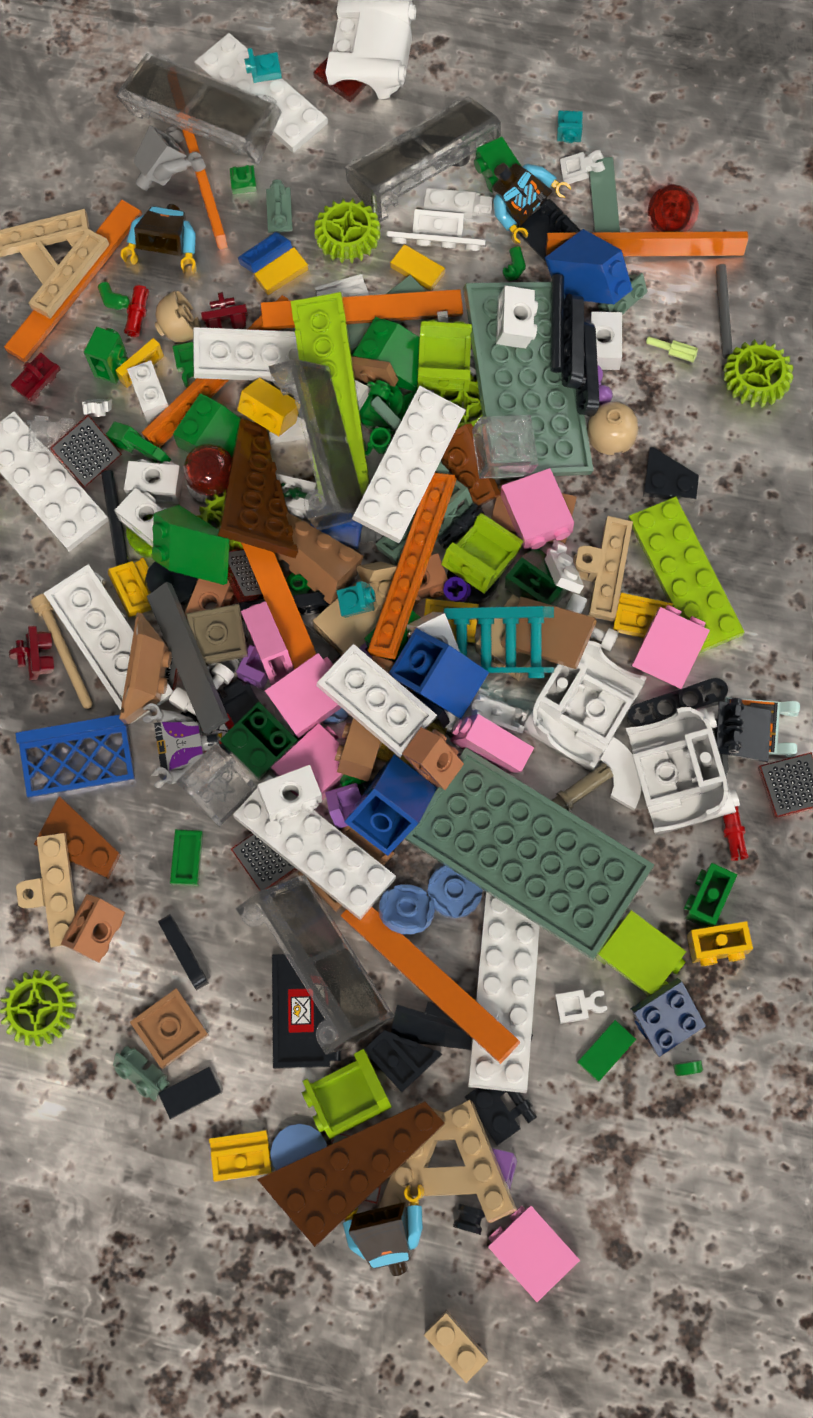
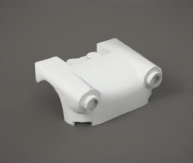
M338 0V21L332 52H329L325 72L328 84L334 85L342 80H357L371 86L376 92L378 99L390 98V95L396 92L399 87H403L406 79L412 42L410 24L412 20L416 19V4H412V0Z
M589 640L577 669L558 664L538 696L533 711L528 709L526 711L527 715L523 716L520 723L525 726L524 732L589 772H592L598 765L600 758L628 710L635 702L647 678L617 666L604 655L601 650V644Z
M681 707L677 709L673 716L649 725L626 728L656 836L735 813V807L740 806L736 789L731 791L729 789L712 728L717 727L713 711L707 713L706 708L693 709L691 707Z

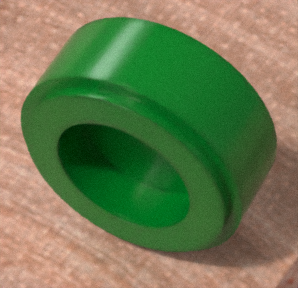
M702 1060L673 1064L676 1076L696 1074L703 1071Z

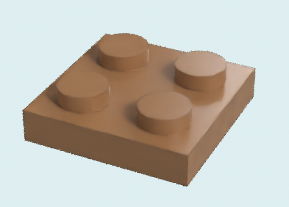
M177 988L130 1021L161 1069L167 1067L209 1036Z

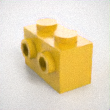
M259 377L242 390L237 411L279 437L296 423L301 403Z
M747 921L691 930L687 935L692 963L700 962L701 966L717 964V959L728 958L729 962L746 959L745 955L753 950Z

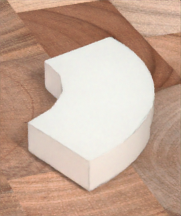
M613 737L599 762L601 764L605 763L607 765L606 768L609 767L613 773V790L610 798L634 811L641 794V782L635 760L630 750Z

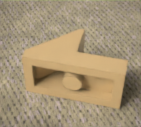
M375 562L359 565L356 568L361 581L370 584L374 589L376 601L373 602L375 611H380L383 608L397 568L395 565Z

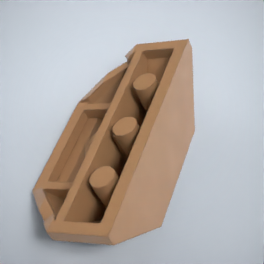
M136 613L119 719L124 724H131L148 710L143 709L146 705L159 703L161 694H165L167 690V678H164L166 668H169L171 665L172 653L169 652L166 644L142 613Z

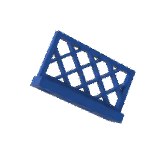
M120 715L15 733L16 741L20 748L27 798L134 780L135 775L127 730L128 724H124L119 719ZM121 733L123 744L117 752L105 745L112 734ZM104 736V738L101 741L95 738ZM89 738L99 744L90 757L78 749L82 742ZM77 741V743L75 744V746L72 745V744L69 743V742ZM61 743H65L72 748L64 761L52 754L56 746ZM51 745L48 751L45 748H43V746ZM102 747L114 754L106 767L93 760ZM39 748L45 752L37 766L28 760L27 749ZM123 750L125 753V758L120 755ZM76 751L88 759L79 772L67 765ZM49 756L61 764L52 777L40 769ZM120 758L126 763L128 774L116 776L109 769L116 759ZM91 762L103 770L97 780L92 781L82 775ZM29 765L34 768L32 773H30ZM64 767L76 774L69 785H62L55 780ZM37 772H40L49 781L43 789L33 791L32 779ZM106 773L112 776L109 778H103L106 775ZM79 778H81V779H83L84 781H86V782L77 783V781L79 780ZM53 782L58 785V787L50 788Z

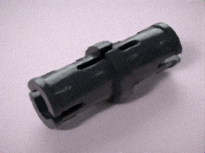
M473 503L463 515L453 519V524L437 537L440 545L444 543L443 548L447 550L452 542L455 543L469 531L480 513L484 514L481 508L477 510V504Z

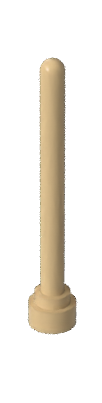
M44 593L34 597L30 603L34 612L43 617L83 708L89 709L92 707V700L52 613L54 609Z

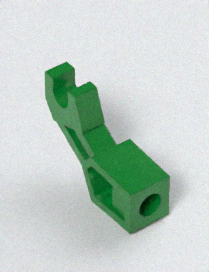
M114 421L105 434L115 447L131 453L135 449L152 463L159 462L162 464L163 462L171 461V458L163 450L143 439L142 435L131 426Z

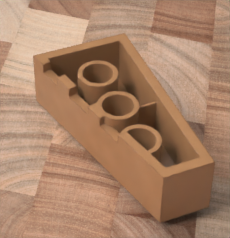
M288 512L287 519L289 525H292V538L294 544H297L298 554L296 558L275 552L274 554L279 561L284 560L287 562L289 570L295 575L301 574L308 581L307 585L313 591L319 590L325 595L324 600L331 605L338 598L337 590L348 588L356 580L358 575L356 568L361 565L364 556Z
M372 655V660L389 673L395 662ZM353 718L352 723L346 722L342 738L346 739L345 746L339 745L335 756V761L339 762L337 772L368 782L381 741Z

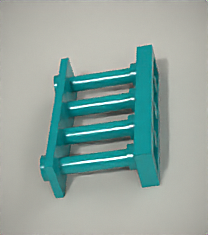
M554 607L444 608L447 619L454 620V625H456V643L460 653L466 657L467 625H470V620L478 619V624H481V667L489 673H528V678H545L544 673H554V667H542V623H544V618H554ZM528 618V623H531V667H517L516 624H519V619ZM494 619H503V624H505L506 667H492V624H494Z

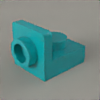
M248 48L249 58L244 60L247 74L252 73L253 83L282 78L277 52L254 56L252 48Z
M558 111L557 141L566 143L581 142L583 111Z
M359 581L356 582V586L337 590L342 617L346 618L375 610L373 602L376 601V595L370 584Z

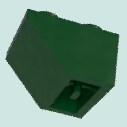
M539 548L532 549L523 555L505 576V588L518 598L524 597L552 606H557L569 591L555 585L545 561L547 554Z
M260 702L220 739L221 744L258 781L298 741Z

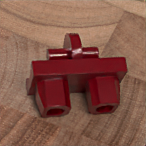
M223 292L218 293L219 300L210 302L211 309L220 307L221 309L201 312L203 323L206 324L207 328H222L221 321L231 319L233 329L246 330V316H248L246 304L226 308V306L235 305L234 297L224 299Z
M40 352L31 363L26 362L23 365L24 370L10 385L12 389L28 401L34 402L40 396L39 393L48 383L51 384L54 381L56 374L61 369L59 365L50 361Z
M28 626L26 647H24V640H17L16 648L9 651V658L17 660L18 667H25V659L28 660L29 680H37L41 674L53 673V656H39V650L51 649V633L37 632V626Z

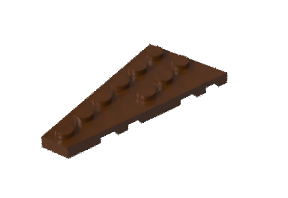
M241 418L237 428L218 536L296 558L298 548L297 544L293 542L292 525L288 523V510L280 480H277L276 464L272 462L270 454L271 445L267 430L258 423Z
M424 1101L257 1180L312 1245L317 1247L439 1131L445 1123Z

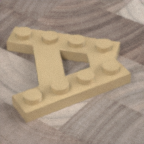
M85 209L0 230V257L20 252L43 284L28 304L31 309L50 319L110 245L107 238L90 230L88 215ZM68 241L72 249L60 264L57 265L44 246Z
M471 1100L446 1112L432 1108L445 1125L390 1176L378 1207L382 1208L406 1202L407 1207L410 1206V1201L404 1196V1190L410 1185V1194L416 1198L418 1196L417 1188L420 1184L424 1188V1196L477 1194L487 1222L490 1223L517 1211L475 1105ZM455 1140L465 1166L428 1168L437 1142Z

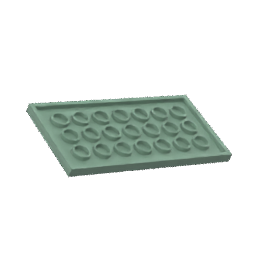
M552 282L466 283L463 290L468 323L472 324L470 336L492 479L524 478L549 468L554 476L591 475L594 470L585 416L577 412L576 389L567 388L562 385V372H551ZM504 286L535 290V301L538 302V309L534 317V324L537 325V334L535 339L530 341L526 349L496 344L498 296Z
M465 748L459 757L464 765L446 790L438 787L419 824L405 837V840L594 961L654 868V864L468 748Z

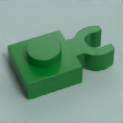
M193 342L172 346L178 373L183 372L182 380L185 387L189 386L188 379L194 377Z

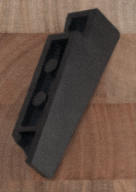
M427 1003L425 1013L397 1005L391 1033L418 1044L472 1050L473 1039L434 1003Z

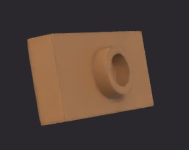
M351 356L355 380L366 383L368 381L375 383L376 380H380L395 387L398 378L390 362Z

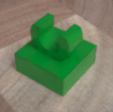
M254 165L230 168L233 195L257 192Z

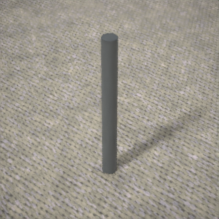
M719 264L716 266L722 354L723 358L727 359L733 353L727 270L725 264Z

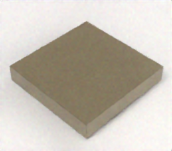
M239 604L186 613L187 621L206 665L248 657Z

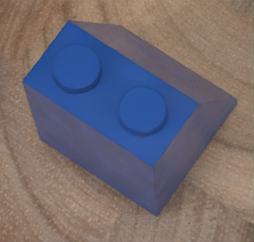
M585 229L579 231L545 257L551 279L555 274L564 276L565 297L568 294L582 296L584 301L614 305L633 290L622 250Z
M416 628L388 674L445 711L462 719L489 672L450 645Z
M393 755L379 770L344 823L388 856L419 824L437 787L396 755Z

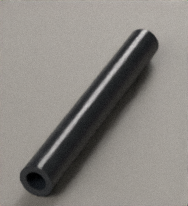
M555 274L552 276L551 372L561 373L564 371V276Z
M107 470L101 473L115 562L116 566L128 563L129 560L123 524L119 521L114 511L119 506L114 472Z

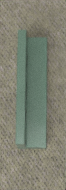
M457 480L438 536L453 524V519L459 518L473 504L468 488ZM464 500V504L457 510L458 505ZM416 511L400 543L385 536L376 543L377 549L391 560L392 565L396 567Z

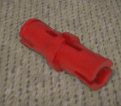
M142 285L134 286L132 300L126 310L128 316L124 333L130 337L140 336L141 324L147 314L146 302L150 291Z
M739 806L735 807V813L723 816L725 824L723 833L724 837L728 839L732 861H738L739 854L740 860L749 857L744 840L746 831L745 827L741 825Z

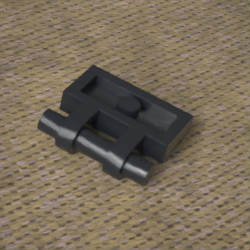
M476 1088L464 1097L467 1101L471 1100L474 1103L481 1123L497 1146L521 1129L515 1118L522 1114L528 1124L537 1118L531 1108L533 1106L529 1099L525 1100L520 1092ZM505 1093L509 1095L516 1105L510 1112L500 1098Z

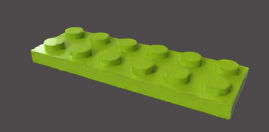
M677 497L629 515L628 521H633L632 529L668 602L673 603L674 608L682 611L681 617L690 620L692 616L706 623L704 628L710 630L699 654L743 636L745 632Z

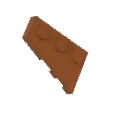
M472 424L463 425L455 431L441 460L443 461L442 464L455 475L456 479L468 488L473 503L482 506L500 496L501 493L495 479H492L491 469Z
M59 796L38 837L66 833L70 862L109 879L121 854ZM36 839V841H35V843H34V845H35L36 847H38V845H37V839Z

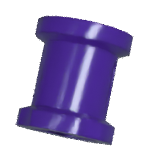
M459 577L448 579L443 589L445 596L454 602H465L471 596L472 591L470 584ZM457 584L463 587V591H460L458 596L452 593V589H456Z

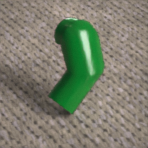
M519 246L509 250L512 263L508 264V268L504 267L502 271L503 276L508 281L517 280L526 269L522 249Z
M102 282L98 285L102 301L107 308L121 310L127 309L128 305H130L128 296L113 293L108 282Z

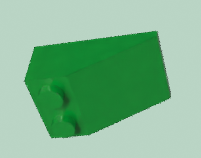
M375 317L355 350L353 357L390 362L398 378L396 385L400 388L417 392L420 337L398 323Z
M200 393L173 432V436L178 448L210 465L215 464L229 475L237 428L241 418L222 404Z
M180 505L154 513L152 527V556L154 561L169 571L221 585L227 584L228 538L218 536V529Z

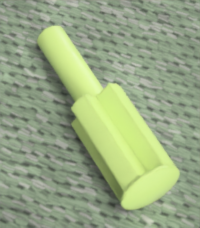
M650 336L646 340V343L668 350V355L692 363L698 353V348L673 340L672 344Z

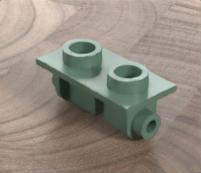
M274 180L270 185V189H266L268 233L293 231L290 187H285L281 180Z
M640 273L638 276L636 274L629 275L633 290L614 305L600 303L598 305L601 312H622L623 315L648 292L643 273Z
M126 1046L120 1054H115L113 1066L116 1073L123 1079L128 1078L136 1085L137 1091L143 1097H150L155 1102L159 1091L165 1090L169 1085L168 1076L153 1064L146 1071L142 1068L147 1064L148 1059L134 1047Z

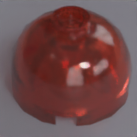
M669 184L662 189H658L650 199L648 206V216H651V222L653 223L651 226L657 232H688L693 228L699 215V203L695 194L685 186Z
M212 443L201 444L192 449L187 455L183 466L184 477L189 487L196 493L205 496L223 493L227 488L232 456L222 446Z

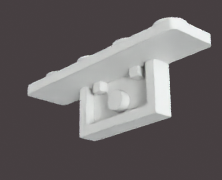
M415 209L413 233L387 231L386 234L388 238L392 239V243L406 244L407 240L416 241V245L427 247L431 246V242L441 243V248L455 249L456 245H466L465 250L480 251V247H486V240L462 238L463 213Z

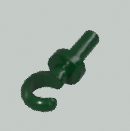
M298 486L294 489L289 488L287 492L283 493L284 497L292 495V498L295 500L299 498L312 502L315 500V495L303 492L301 487Z

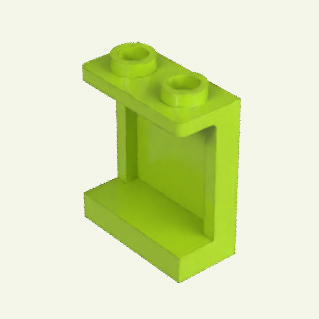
M437 320L421 322L417 389L419 386H422L428 390L469 392L471 373L470 334L472 332V324H465L460 321L445 323Z
M480 513L474 526L457 544L452 542L447 548L441 565L485 594L517 558L523 540L494 520Z
M631 910L599 952L596 959L603 965L607 963L647 994L646 997H649L668 984L665 980L671 972L677 975L686 963L682 957L687 951Z
M364 1049L354 1053L357 1061L313 1083H310L308 1078L302 1081L306 1088L305 1091L301 1092L309 1108L314 1106L317 1113L312 1116L319 1132L325 1130L330 1139L392 1108Z

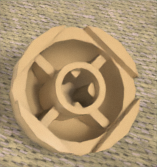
M173 291L160 300L156 307L155 316L157 322H155V327L161 336L165 335L168 339L177 343H185L193 340L194 327H202L198 317L193 318L191 313L193 307L180 291Z
M607 402L600 405L597 413L592 417L590 416L587 423L589 442L598 452L607 455L628 451L634 445L638 435V420L634 411L627 405L619 402Z

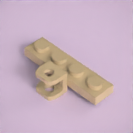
M607 516L600 548L581 546L573 558L581 580L594 581L588 612L590 617L612 622L616 618L633 521Z
M66 833L37 837L42 878L26 880L16 886L17 900L20 907H46L51 947L63 946L61 942L76 915ZM30 890H32L34 893L32 899H30L28 896V892Z

